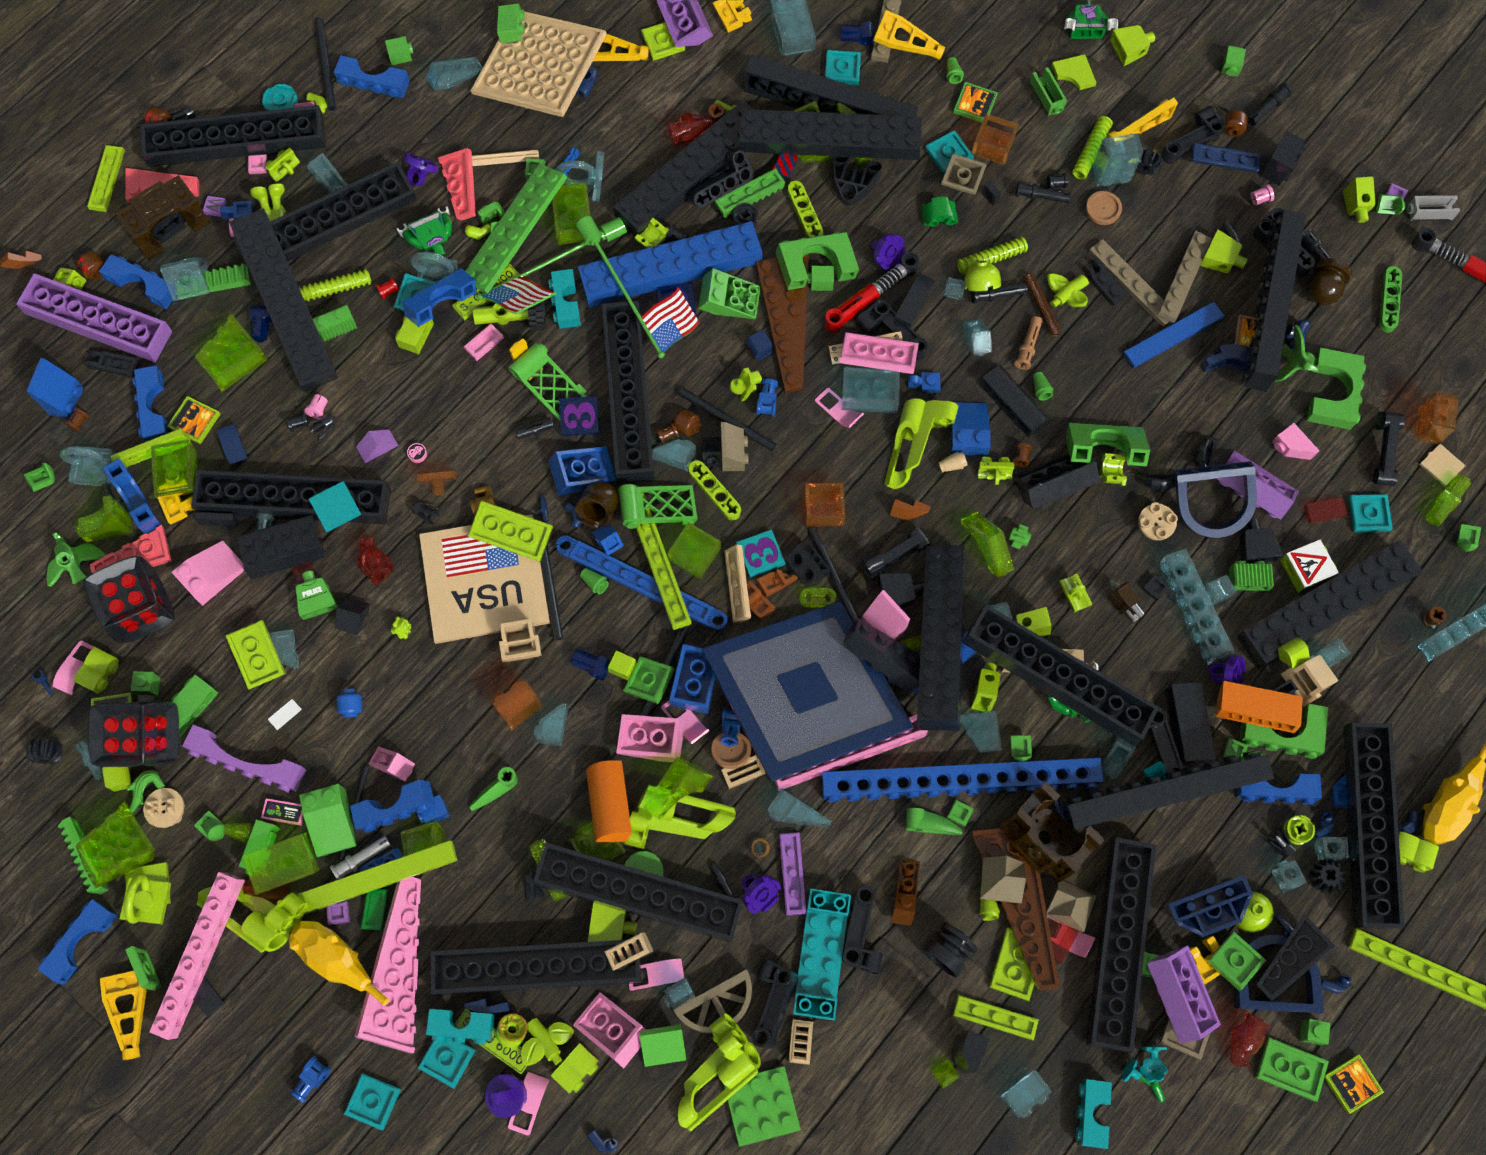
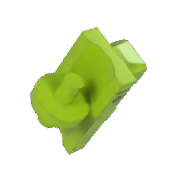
M291 148L287 150L282 149L278 152V157L274 161L269 160L265 163L266 170L275 182H278L287 173L292 175L294 173L292 169L300 163Z
M744 368L739 378L731 381L730 390L735 394H741V401L747 400L749 395L756 391V384L762 381L759 371L750 372L749 368Z
M982 457L978 470V479L993 480L994 485H999V480L1012 479L1014 463L1010 462L1008 457H1001L998 462H992L990 457Z
M1078 574L1059 581L1073 612L1092 605L1085 590L1086 587L1082 584Z

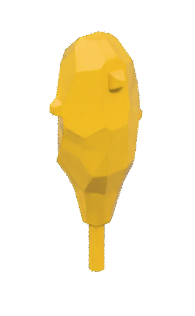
M1486 741L1476 757L1471 758L1459 772L1443 779L1432 802L1424 804L1425 814L1422 835L1428 842L1440 845L1455 840L1471 822L1473 814L1479 813L1480 809L1477 805L1483 793L1482 782L1486 763L1484 762L1486 758Z
M300 921L295 925L289 937V948L294 950L309 968L329 982L346 984L359 991L366 990L383 1006L389 1002V999L371 984V979L357 958L358 953L353 951L334 931L315 921Z

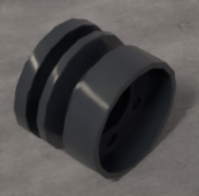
M943 922L940 926L943 932L937 931L935 933L941 942L938 943L930 940L922 952L940 969L957 978L965 968L960 957L971 960L972 956L970 953L975 954L978 948L964 932Z

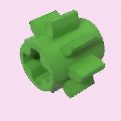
M1020 524L1018 528H1012L1008 539L1012 541V547L1020 549L1022 545L1027 547L1031 538V533L1027 531L1029 527Z

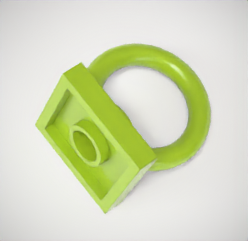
M142 873L137 874L134 878H128L120 919L127 920L131 924L144 922L163 925L171 883L148 880V877Z

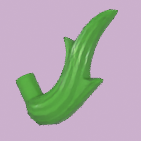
M155 770L144 771L128 787V791L132 790L133 798L129 809L122 818L131 815L139 805L144 806L143 794L149 783L153 782L157 789L165 786L158 772Z

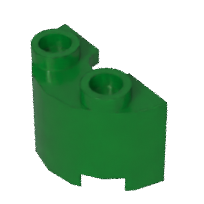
M948 197L932 198V202L923 203L920 207L923 226L934 227L939 222H945L947 225L958 223L955 201H949Z

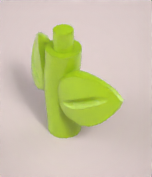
M1054 273L1047 275L1051 290L1057 293L1054 295V300L1050 302L1052 307L1062 306L1066 301L1071 307H1084L1087 305V296L1080 291L1089 284L1088 279L1084 275H1079L1070 282L1062 275Z
M538 1018L528 1022L527 1030L534 1038L529 1039L522 1047L521 1059L524 1066L536 1064L544 1055L548 1061L552 1060L556 1066L559 1065L563 1060L559 1056L561 1052L557 1045H562L569 1041L574 1033L573 1028L565 1023L557 1022L546 1029Z

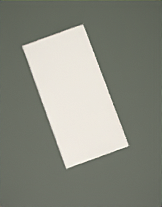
M291 699L268 720L278 730L302 709Z

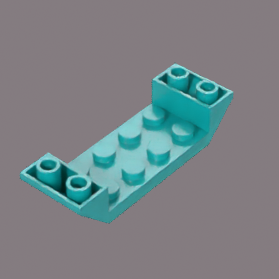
M810 889L798 970L799 980L796 985L793 1014L835 1021L845 931L851 895Z

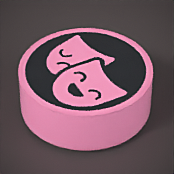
M414 443L409 446L407 455L412 462L420 463L426 459L427 451L422 444Z

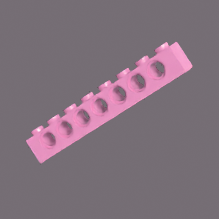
M917 715L909 717L914 726L909 731L774 782L777 790L780 791L821 776L822 772L837 770L923 738L928 731L919 730Z
M218 872L150 1029V1033L167 1040L178 1038L194 1001L193 999L204 978L245 882L244 879L226 872Z

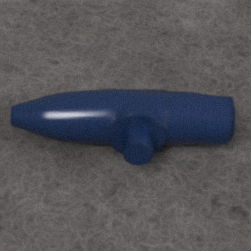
M541 495L540 509L537 510V513H541L542 522L548 523L547 502L544 495Z
M1059 799L1053 802L1056 813L1068 824L1064 807Z
M1277 915L1276 918L1284 930L1283 935H1290L1294 928L1283 917Z

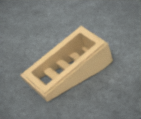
M645 932L604 952L614 971L653 952V949ZM637 940L640 941V943H641V945H642V947H643V949H644L643 951H641L640 946H639ZM632 943L636 951V955L633 954L629 944ZM621 948H625L628 959L625 958ZM617 951L621 960L620 963H618L613 952Z
M792 1020L789 1063L810 1065L813 1022ZM796 1026L808 1027V1032L797 1031ZM795 1035L807 1036V1040L795 1039ZM795 1043L807 1045L806 1049L795 1048L794 1046ZM794 1052L806 1053V1057L794 1056Z

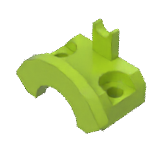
M652 218L646 230L640 235L637 234L635 240L646 249L658 246L665 240L669 229Z
M1107 453L1103 455L1102 467L1098 471L1100 472L1099 477H1103L1104 483L1126 485L1127 477L1123 475L1125 456L1123 454Z

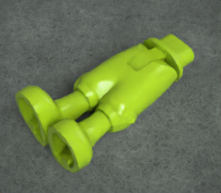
M272 184L268 187L273 204L272 210L269 207L268 193L265 187L250 189L251 196L259 201L261 209H265L270 222L286 213V210L280 203L281 196L285 191L283 184Z

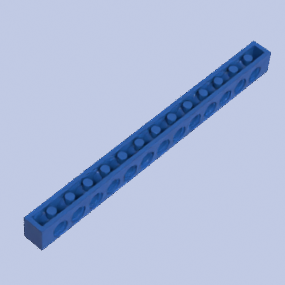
M1101 758L822 772L821 779L823 800L828 799V802H839L840 799L847 798L848 801L860 800L859 798L867 797L868 800H878L882 796H887V799H898L902 795H907V798H918L921 794H927V797H937L940 793H947V796H957L960 792H967V795H977L979 791H987V794H997L999 790H1006L1007 793L1019 792L1018 789H1026V792H1031L1045 782L1037 778L1036 773L1038 772L1045 775V781L1052 785L1055 790H1058V787H1066V790L1078 789V786H1086V789H1095L1103 782ZM1077 770H1080L1084 773V779H1080L1077 777ZM1056 772L1064 773L1065 780L1058 779ZM1018 773L1023 774L1026 781L1020 782L1016 775ZM998 774L1006 778L1005 783H1000L997 780ZM977 776H984L986 784H980L977 781ZM957 777H964L967 784L960 785L957 782ZM920 778L926 780L927 786L920 787L917 784V780ZM937 778H944L947 781V785L940 786L937 783ZM900 779L905 780L907 787L900 788L897 781ZM885 781L888 787L880 789L877 782ZM843 782L847 784L848 790L840 791L837 785ZM865 782L868 785V789L860 790L857 783Z

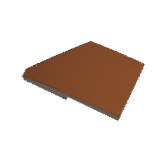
M25 251L21 256L7 252L0 259V266L20 269L40 261L41 255Z
M896 499L890 515L904 520H911L928 513L931 506L915 501L914 506Z
M777 569L776 572H771L758 578L756 584L766 598L795 582L798 577L794 574L791 576L782 573V570Z
M749 581L748 598L750 611L762 622L776 609L762 595L761 590Z

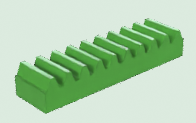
M774 169L715 200V205L722 216L728 218L730 214L733 215V211L738 205L743 203L752 205L753 202L757 203L759 199L763 200L766 195L769 197L772 192L776 193L778 189L782 190L785 186V181L777 169Z
M243 263L241 266L234 265L233 268L227 266L226 269L220 267L219 270L212 269V272L205 270L204 273L199 271L196 275L190 273V276L183 274V277L177 275L175 278L176 294L179 298L251 285L249 268Z
M72 817L62 820L58 828L63 829L61 834L66 836L64 841L70 844L67 848L73 851L71 856L76 858L74 863L80 865L77 870L83 872L80 877L86 879L83 884L89 886L87 892L103 894L109 889L78 820Z

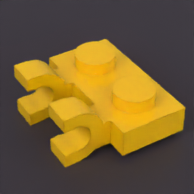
M717 0L713 2V7L727 33L742 27L743 22L752 20L749 7L738 13L736 9L745 7L743 4L744 0Z
M183 481L177 486L171 482L154 490L169 524L188 517L186 511L194 510L191 506L192 496L183 502L180 498V495L193 492L191 485L187 484V481Z
M1208 936L1202 940L1205 947L1211 952L1205 958L1202 957L1197 947L1189 948L1204 985L1220 975L1219 972L1207 963L1219 948L1214 936Z

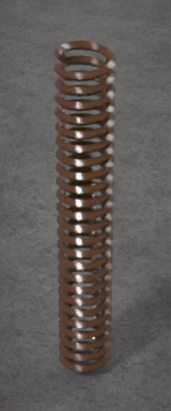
M1030 273L1025 277L1024 274L1023 278L1052 336L1061 335L1059 333L1061 331L1059 324H1057L1058 322L1053 317L1054 314H1052L1053 312H1051L1048 302H1046L1047 300H1045L1042 290H1040L1041 288H1039L1036 278H1034L1035 276H1033V273Z

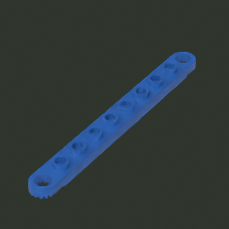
M567 535L559 537L557 540L556 548L559 554L664 605L653 577ZM565 541L571 543V547L568 550H563L560 547ZM680 591L690 619L714 631H721L726 628L728 619L724 612ZM719 616L723 618V623L719 626L713 624L712 620L714 617Z

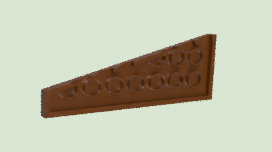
M809 254L803 257V263L807 275ZM777 257L756 261V267L784 392L803 390L807 283L803 288L787 290Z
M1005 828L972 831V838L982 861L983 858L1009 856L1024 862L1026 881L1022 903L1002 901L1000 903L1037 990L1059 989L1060 985L1040 873L1011 845L1015 838Z

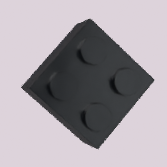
M1286 131L1261 177L1278 186L1281 185L1283 180L1287 181L1305 150L1302 146L1306 140Z

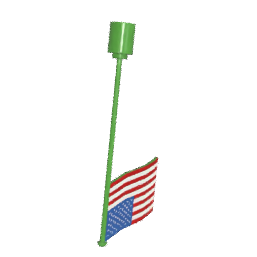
M591 216L581 218L576 223V227L587 245H596L657 350L658 357L663 358L665 356L664 352L673 343L690 334L698 326L699 321L678 287L671 296L654 305L641 317L599 245L602 234Z
M620 217L599 226V231L602 234L601 240H605L607 243L627 233ZM583 242L492 288L488 294L485 292L479 293L477 297L479 300L486 299L494 302L506 311L519 314L556 295V292L547 290L534 281L523 277L587 244Z

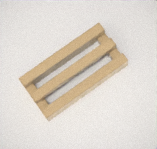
M757 755L750 757L743 766L755 761L757 762L756 765L728 776L727 773L735 769H721L729 789L766 773ZM758 768L760 769V771H757V772H755V773H753V774H750V775H748V776H746V777H743V778H741V779H738V780H736V781H734V782H731V781H730V780H732V779H734V778H737V777H739V776H741V775H744V774H746V773H748V772H751V771L756 770V769H758Z

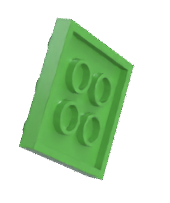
M785 1066L758 1073L728 1099L739 1147L801 1130Z

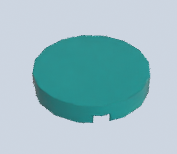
M276 84L271 89L269 87L265 91L262 102L266 111L295 108L294 104L298 103V97L291 86Z

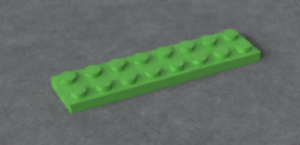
M538 164L465 271L475 279L476 289L487 294L490 292L567 179L564 173Z

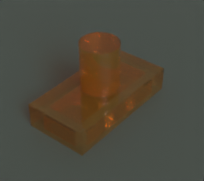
M455 470L416 474L418 483H432L434 496L445 494L443 481L458 480Z

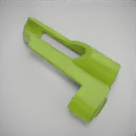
M910 399L904 403L884 482L886 486L898 489L908 482L912 469L919 466L931 428L948 427V425L955 422L958 411L956 403L939 400L925 402L921 399ZM903 438L913 440L905 470L895 471Z
M649 785L643 792L635 811H632L630 817L632 833L624 844L644 849L649 829L706 839L711 833L719 832L726 828L735 819L736 811L731 806ZM678 802L717 812L706 824L673 816L676 803Z
M242 886L237 901L253 913L245 919L242 926L229 917L226 927L259 952H272L287 942L289 933L305 914L308 903L292 892L282 901L279 900L277 905H274ZM212 887L205 888L198 893L197 905L203 909Z
M726 1013L709 1026L714 1036L713 1040L717 1042L719 1048L684 1083L685 1096L682 1097L679 1103L678 1121L680 1126L690 1131L696 1128L755 1077L761 1065L759 1053L754 1045L748 1042L740 1027ZM718 1075L727 1088L697 1113L693 1104L695 1093L713 1077Z

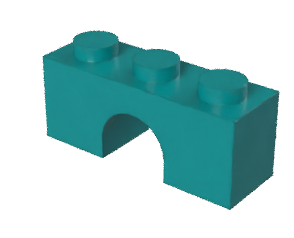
M573 269L551 272L552 279H549L550 290L556 292V295L551 297L552 306H556V311H553L554 322H558L559 329L581 326L577 301L567 302L564 300L566 296L576 294Z
M429 1009L426 1035L432 1036L431 1040L444 1041L445 1037L453 1038L452 1042L465 1043V1039H474L473 1044H486V1040L492 1041L494 1014L471 1012L469 1024L462 1029H458L453 1024V1011Z
M1084 1079L1082 1084H1079L1078 1095L1081 1097V1105H1078L1077 1118L1080 1119V1125L1076 1128V1141H1079V1146L1108 1149L1109 1127L1096 1123L1093 1111L1099 1104L1111 1105V1082Z

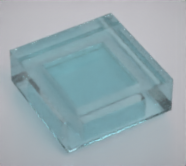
M948 277L944 296L962 300L965 288L964 281Z

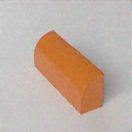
M1223 681L1217 698L1215 717L1295 733L1301 726L1303 697Z
M601 761L592 764L586 769L595 842H627L632 831L622 761Z

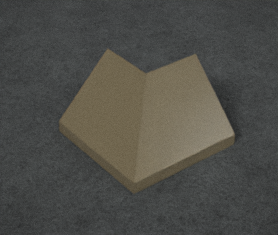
M953 154L941 185L976 195L987 164Z
M1009 856L983 858L980 899L1021 904L1026 881L1024 862Z
M1057 881L1046 911L1047 916L1084 932L1096 895L1065 881Z

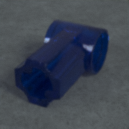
M863 22L859 26L841 25V41L859 42L864 46L874 43L875 29L873 23Z
M252 305L250 309L252 321L250 338L256 342L267 341L269 323L272 322L266 306Z
M577 649L572 656L570 664L589 672L592 677L604 681L611 661L603 656H594Z

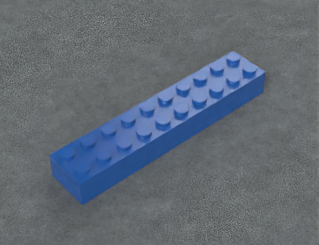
M751 221L608 258V261L629 297L701 279L713 268L722 272H728L755 265L756 261L762 260V249ZM604 260L578 266L580 280L589 308L626 298Z

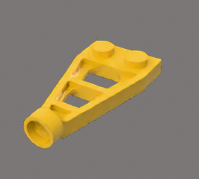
M887 10L873 40L889 48L928 55L938 60L941 59L945 49L944 46L940 45L936 40L909 21ZM898 28H903L910 34L908 41H900L894 37ZM914 37H919L925 41V47L913 45Z
M607 34L603 42L612 46L611 51L597 52L593 61H647L649 46H639ZM620 46L629 51L628 53H615L616 47Z
M1175 98L1169 101L1168 99L1162 101L1157 108L1120 132L1113 131L1109 133L1107 137L1110 144L1115 147L1172 118L1178 104Z
M134 971L100 978L102 1001L122 1051V1060L140 1057L139 1041L146 989L140 987ZM132 994L134 996L132 1010L121 1014L115 1003L116 998ZM133 1017V1032L124 1035L120 1021Z

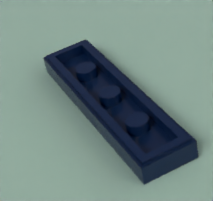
M1193 143L1191 145L1190 162L1257 173L1260 169L1261 154Z

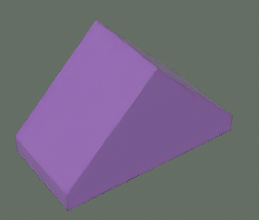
M390 430L368 431L356 448L364 462L367 463L397 447L398 444Z

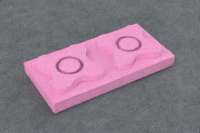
M845 332L840 363L914 374L919 343Z

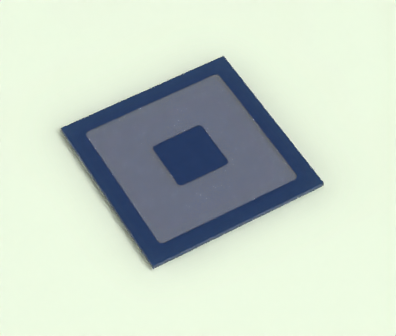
M841 601L702 648L709 666L770 782L914 728L881 671L877 673L872 669L870 662L867 660L862 661L843 645L846 632L854 623Z

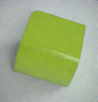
M1298 637L1278 648L1280 660L1292 669L1310 660L1308 646Z
M616 651L608 666V671L618 677L629 680L636 665V659Z
M102 767L106 788L116 792L127 789L131 785L129 767Z

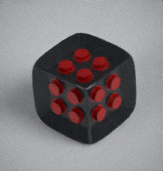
M132 556L95 571L84 579L85 591L98 622L105 633L118 643H129L166 627L175 620L174 611L162 581L151 564L141 556Z
M142 701L131 703L110 702L92 705L88 719V750L91 764L99 767H133L140 765H163L175 762L179 752V713L176 703L168 701Z

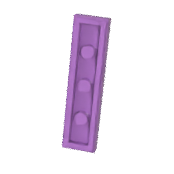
M800 833L779 834L786 916L806 914Z

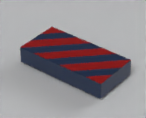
M781 154L772 170L777 169L781 177L788 180L801 155Z

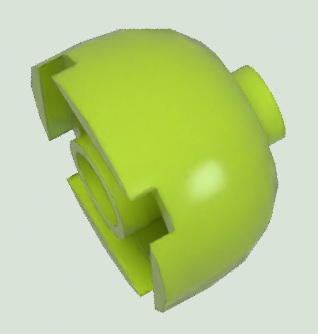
M986 260L976 261V265L971 266L965 274V289L968 288L969 291H987L990 286H993V289L999 288L1001 286L999 270L994 265L987 264Z
M1252 891L1253 896L1241 923L1236 924V926L1244 932L1256 933L1270 925L1273 920L1274 911L1271 902L1266 896Z

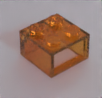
M985 114L974 142L972 154L1005 165L1019 124ZM988 120L1014 128L1012 134L987 126Z
M1436 391L1420 406L1418 412L1420 421L1416 428L1418 440L1440 444L1455 430L1459 396Z
M843 482L805 484L806 527L844 526L845 502Z
M525 679L522 682L517 681L514 683L510 691L506 694L501 693L495 698V702L492 703L511 731L543 707L539 697Z

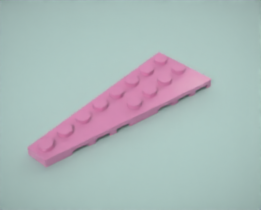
M415 877L397 882L371 975V984L389 999V1002L383 1006L367 992L354 1036L410 1054L414 1053L415 1047H413L414 1033H416L414 1013L416 1012L415 990H417L418 959L416 957L417 946H419L417 929L420 920L418 919V904H420L421 880Z

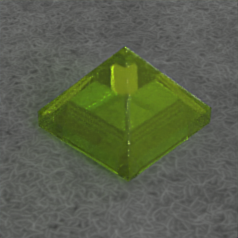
M949 1059L931 1070L942 1089L960 1077Z

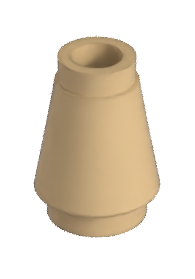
M957 451L938 462L941 472L964 469L967 466V461L963 451L959 453Z

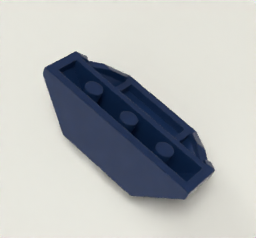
M1242 875L1168 904V907L1177 925L1201 937H1205L1241 923L1253 893L1245 876Z

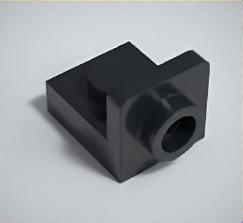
M721 437L702 438L703 463L706 467L722 466Z

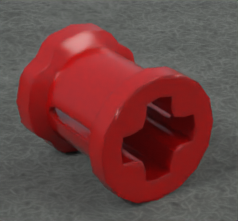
M392 277L381 285L376 284V288L383 300L386 299V296L399 292Z

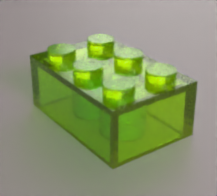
M586 183L562 185L552 199L558 245L585 242L576 227V223L583 217L591 216Z

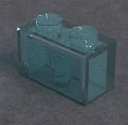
M1034 1070L1001 1095L1000 1098L1015 1118L1022 1116L1024 1119L1033 1112L1031 1109L1037 1103L1039 1105L1045 1103L1049 1099L1048 1094L1052 1091L1038 1072Z

